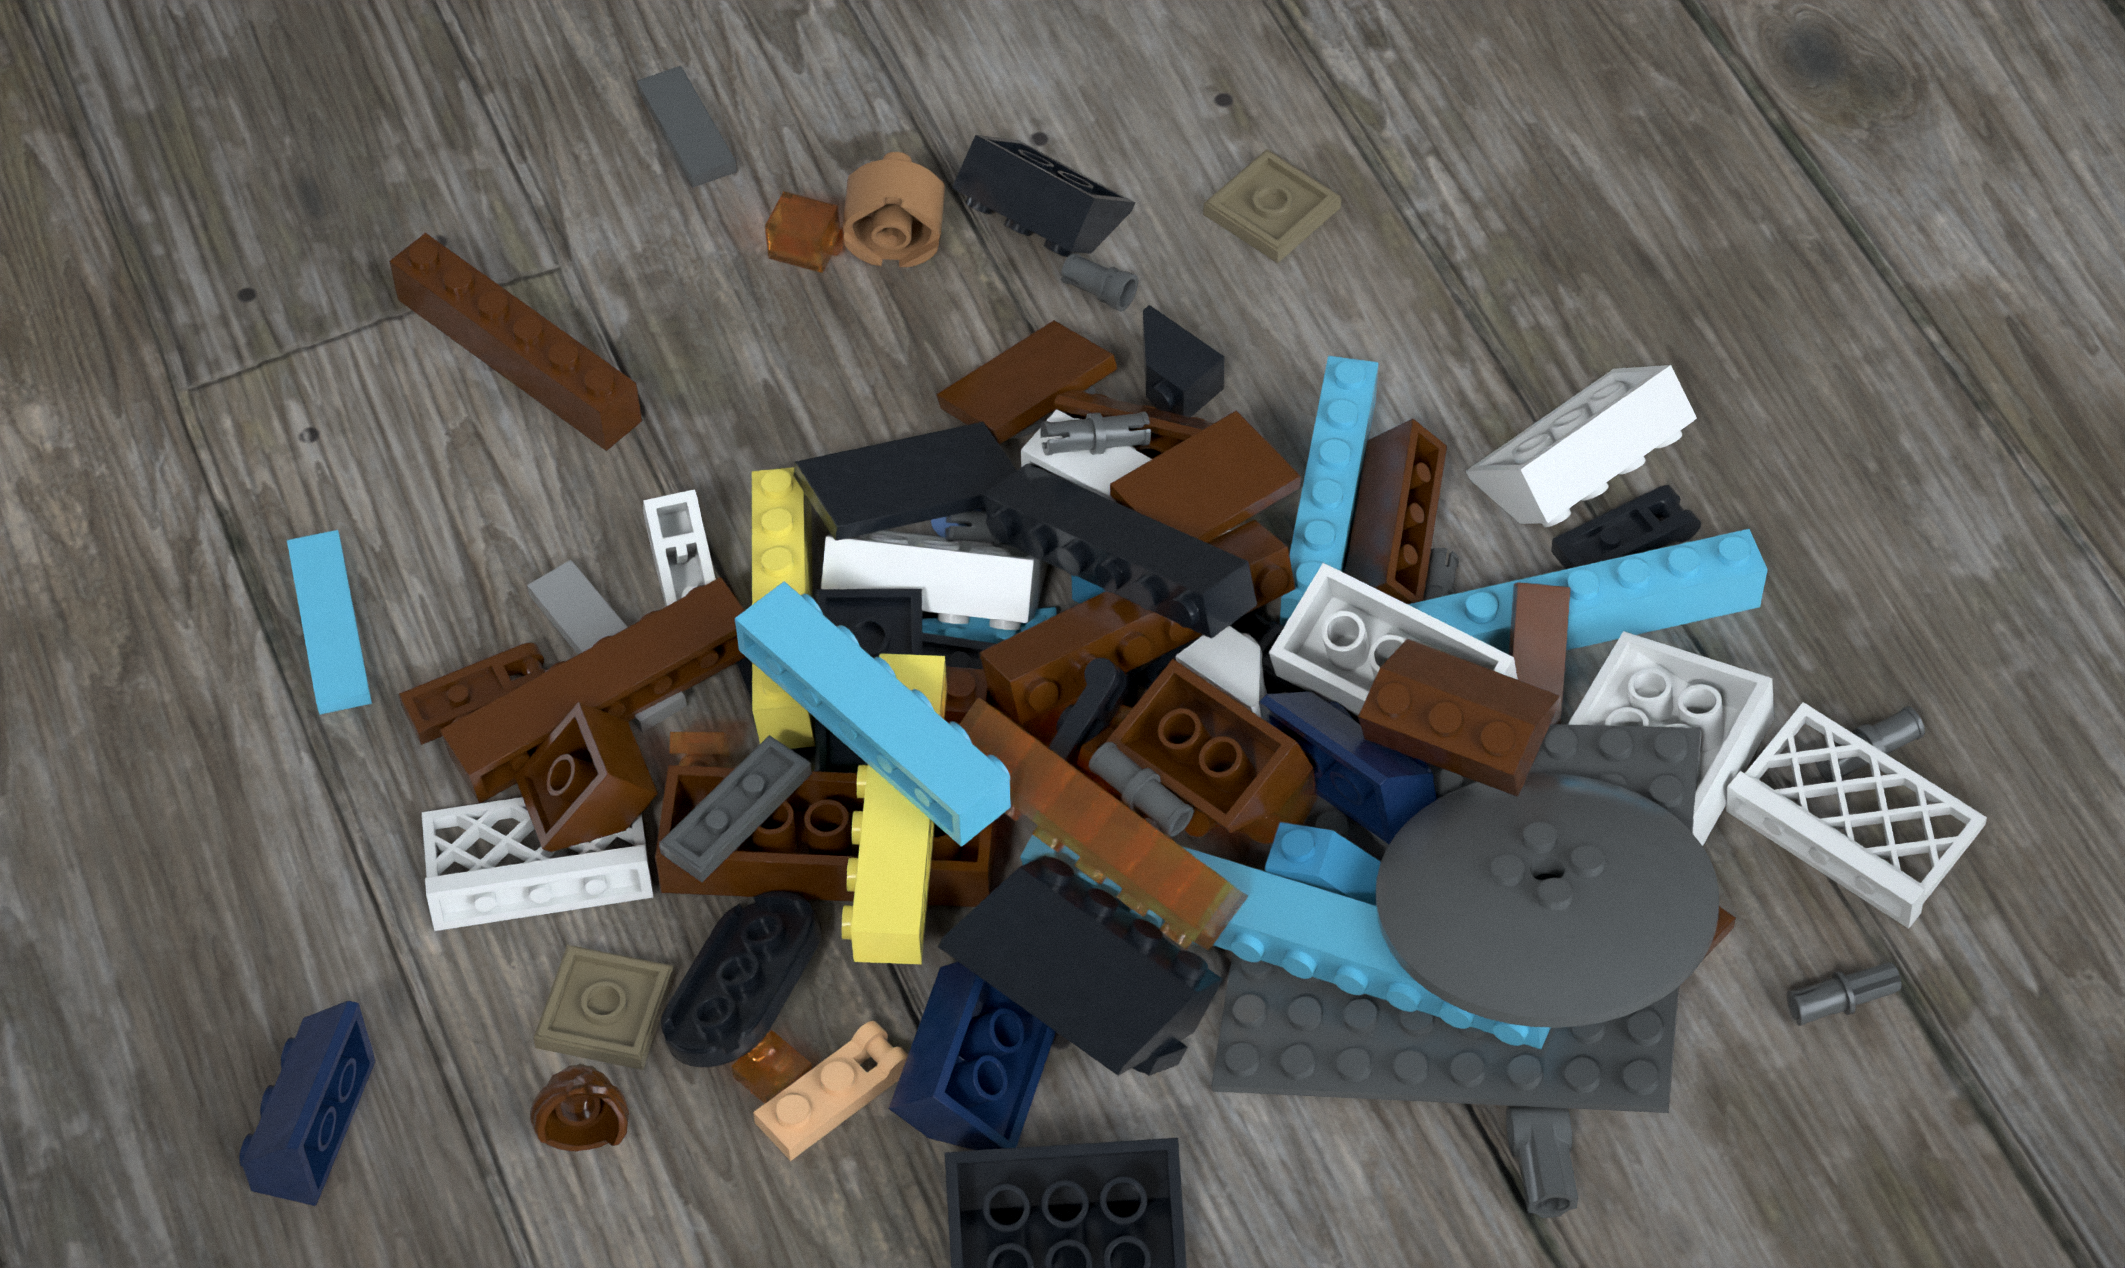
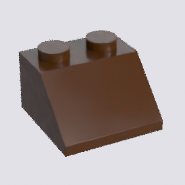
M578 702L514 776L543 850L548 852H554L626 831L658 794L629 722L581 702Z

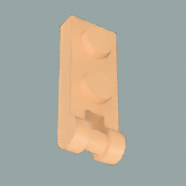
M876 1021L867 1022L857 1030L851 1041L754 1111L755 1124L791 1161L899 1081L908 1054L902 1047H893L887 1041V1032ZM872 1057L878 1064L869 1072H866L860 1064Z

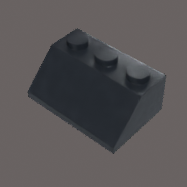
M975 135L952 186L953 189L968 196L965 204L988 215H992L993 211L1005 216V226L1026 236H1031L1032 232L1046 239L1044 247L1064 257H1069L1073 252L1091 254L1132 212L1135 205L1134 201L1019 140Z

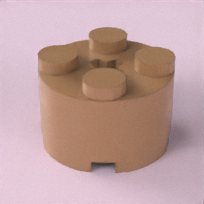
M901 152L887 153L883 160L873 161L859 167L847 179L843 217V239L845 246L860 260L877 266H882L883 259L899 260V267H912L926 262L937 252L941 238L945 196L944 183L933 172L919 164L913 163L907 154Z

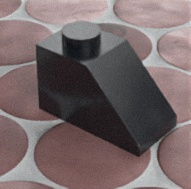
M1148 305L1143 310V357L1146 398L1158 410L1192 417L1224 389L1225 357L1151 305Z

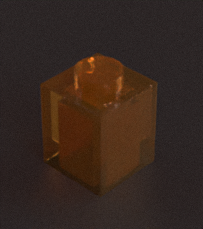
M783 191L765 225L768 259L820 273L824 272L832 255H839L844 244L843 227H840L838 205Z

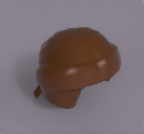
M584 1064L572 1065L552 1075L548 1084L538 1093L531 1106L530 1120L541 1143H546L560 1150L577 1152L599 1148L608 1143L611 1146H616L622 1142L627 1134L629 1109L622 1092L616 1086H613L608 1077L594 1066Z

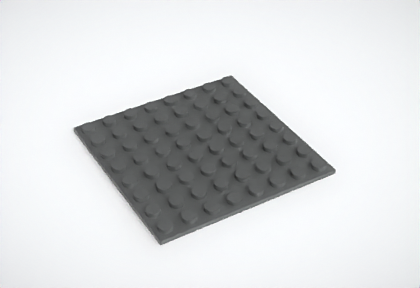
M1550 724L1528 774L1553 773L1575 775L1624 787L1657 803L1673 814L1693 833L1701 728ZM1425 762L1434 775L1433 782L1437 799L1457 789L1477 783V781ZM1300 784L1280 811L1253 823L1246 866L1266 872L1265 865L1280 822L1333 830L1380 862L1389 844ZM1540 874L1534 878L1544 881L1559 877L1553 874ZM1232 952L1211 1087L1213 1092L1669 1113L1680 986L1661 1000L1624 1017L1584 1026L1551 1028L1542 1049H1538L1525 1044L1520 1046L1507 1044L1499 1040L1494 1034L1474 1027L1466 1029L1456 1028L1447 1024L1440 1017L1418 1010L1414 1012L1403 1011L1391 1005L1387 1000L1365 993L1362 995L1349 994L1341 990L1336 984L1314 977L1308 979L1299 978L1287 972L1283 967L1261 960L1259 962H1249L1239 958Z

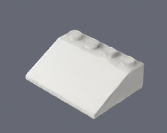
M1623 631L1568 725L1701 728L1693 835L1703 846L1726 806L1727 786L1740 771L1745 772L1774 720L1772 678Z

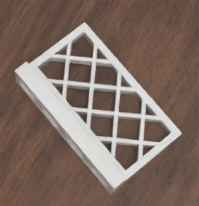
M1804 702L1745 773L1740 771L1727 786L1726 811L1908 929L1921 914L1923 903L1983 829L1987 819L1986 816ZM1806 723L1825 736L1827 748L1796 752L1794 736ZM1834 741L1841 746L1835 747ZM1787 746L1788 753L1780 754ZM1862 758L1870 764L1872 777L1842 781L1838 759ZM1830 760L1834 782L1803 786L1799 764ZM1791 765L1795 787L1774 790L1759 779L1768 768ZM1880 770H1881L1882 772H1884L1885 774H1887V775H1882V776H1881V775H1880ZM1904 785L1916 793L1918 806L1888 810L1883 788ZM1875 789L1880 811L1849 815L1845 793ZM1837 794L1841 816L1819 819L1808 811L1806 798ZM1798 799L1799 805H1797L1791 800ZM1926 799L1933 804L1927 805ZM1951 814L1966 824V827L1956 837L1934 839L1930 817ZM1921 818L1926 840L1895 844L1891 822ZM1883 824L1887 846L1865 848L1854 841L1852 827ZM1842 828H1844V833H1845V835H1844L1843 833H1841L1840 831H1838L1837 829H1842ZM1947 850L1939 860L1937 851ZM1929 853L1932 870L1920 883L1901 871L1899 856ZM1884 858H1890L1891 864L1885 861Z
M523 797L422 812L427 878H425L426 896L434 931L653 898L642 812L633 821L632 828L628 827L626 831L595 839L591 843L585 842L568 847L579 854L553 859L549 858L556 851L548 852L543 850L542 847L534 851L520 844L526 836L535 830ZM513 818L520 822L507 836L491 828L498 820ZM459 826L466 830L452 844L436 836V829ZM616 837L634 845L632 847L604 851ZM479 838L495 845L481 860L465 852ZM508 853L525 861L520 864L495 867ZM454 861L470 869L467 872L439 876Z

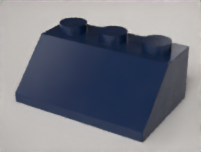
M1311 691L1266 694L1259 701L1263 719L1295 740L1313 766L1312 771L1301 784L1387 844L1391 843L1407 821L1421 809L1437 800L1433 782L1434 775L1424 761L1411 756L1408 758L1401 752L1364 739L1361 725L1355 722L1348 711L1337 702L1331 701L1327 703Z
M955 962L942 966L937 974L888 1109L929 1139L972 1150L1016 1148L1056 1031L961 963Z
M345 1001L304 1017L295 1038L290 1037L286 1041L281 1055V1072L275 1086L269 1085L266 1088L260 1106L261 1119L255 1133H249L245 1137L240 1150L239 1163L244 1169L252 1192L308 1205H317L376 1062L359 1003Z

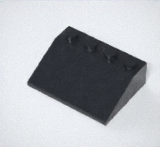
M1046 855L1020 866L943 936L938 945V948L1117 1076L1193 1034L1223 979L1208 969V964L1199 955L1181 950L1165 939L1162 931L1156 925L1146 920L1135 918L1118 906L1119 903L1113 895L1104 890L1092 888L1076 877L1074 870L1067 863Z
M1178 1138L944 1152L951 1268H1187Z

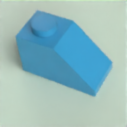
M1283 822L1279 823L1265 865L1266 872L1376 906V880L1381 863L1379 860L1333 830Z

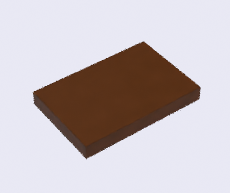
M1053 320L936 395L942 410L966 425L984 422L997 443L1002 444L1052 412L1057 395L1071 390L1083 392L1117 369L1114 354Z
M1236 410L1110 483V496L1120 505L1208 543L1299 489L1301 476Z

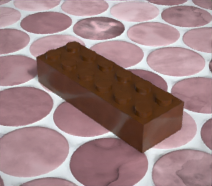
M668 765L655 855L661 893L754 897L770 891H788L799 894L808 900L854 902L855 892L847 891V865L849 858H858L860 846L852 844L853 812L863 811L864 798H857V773L812 771V774L703 882H700L660 853L659 842L735 768ZM997 819L962 847L939 826L934 825L927 905L976 907L991 893Z

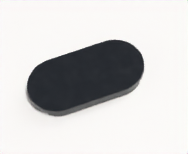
M788 891L765 892L753 897L756 903L750 904L743 909L739 903L721 917L666 1006L661 1018L662 1033L671 1054L678 1061L693 1067L723 1065L744 1056L764 1039L821 940L822 931L819 919L811 908L810 903L803 896Z

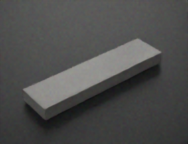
M572 560L567 561L527 585L529 596L577 654L593 647L600 639L606 636H613L628 628ZM681 691L636 714L632 721L643 733L686 707L685 695Z

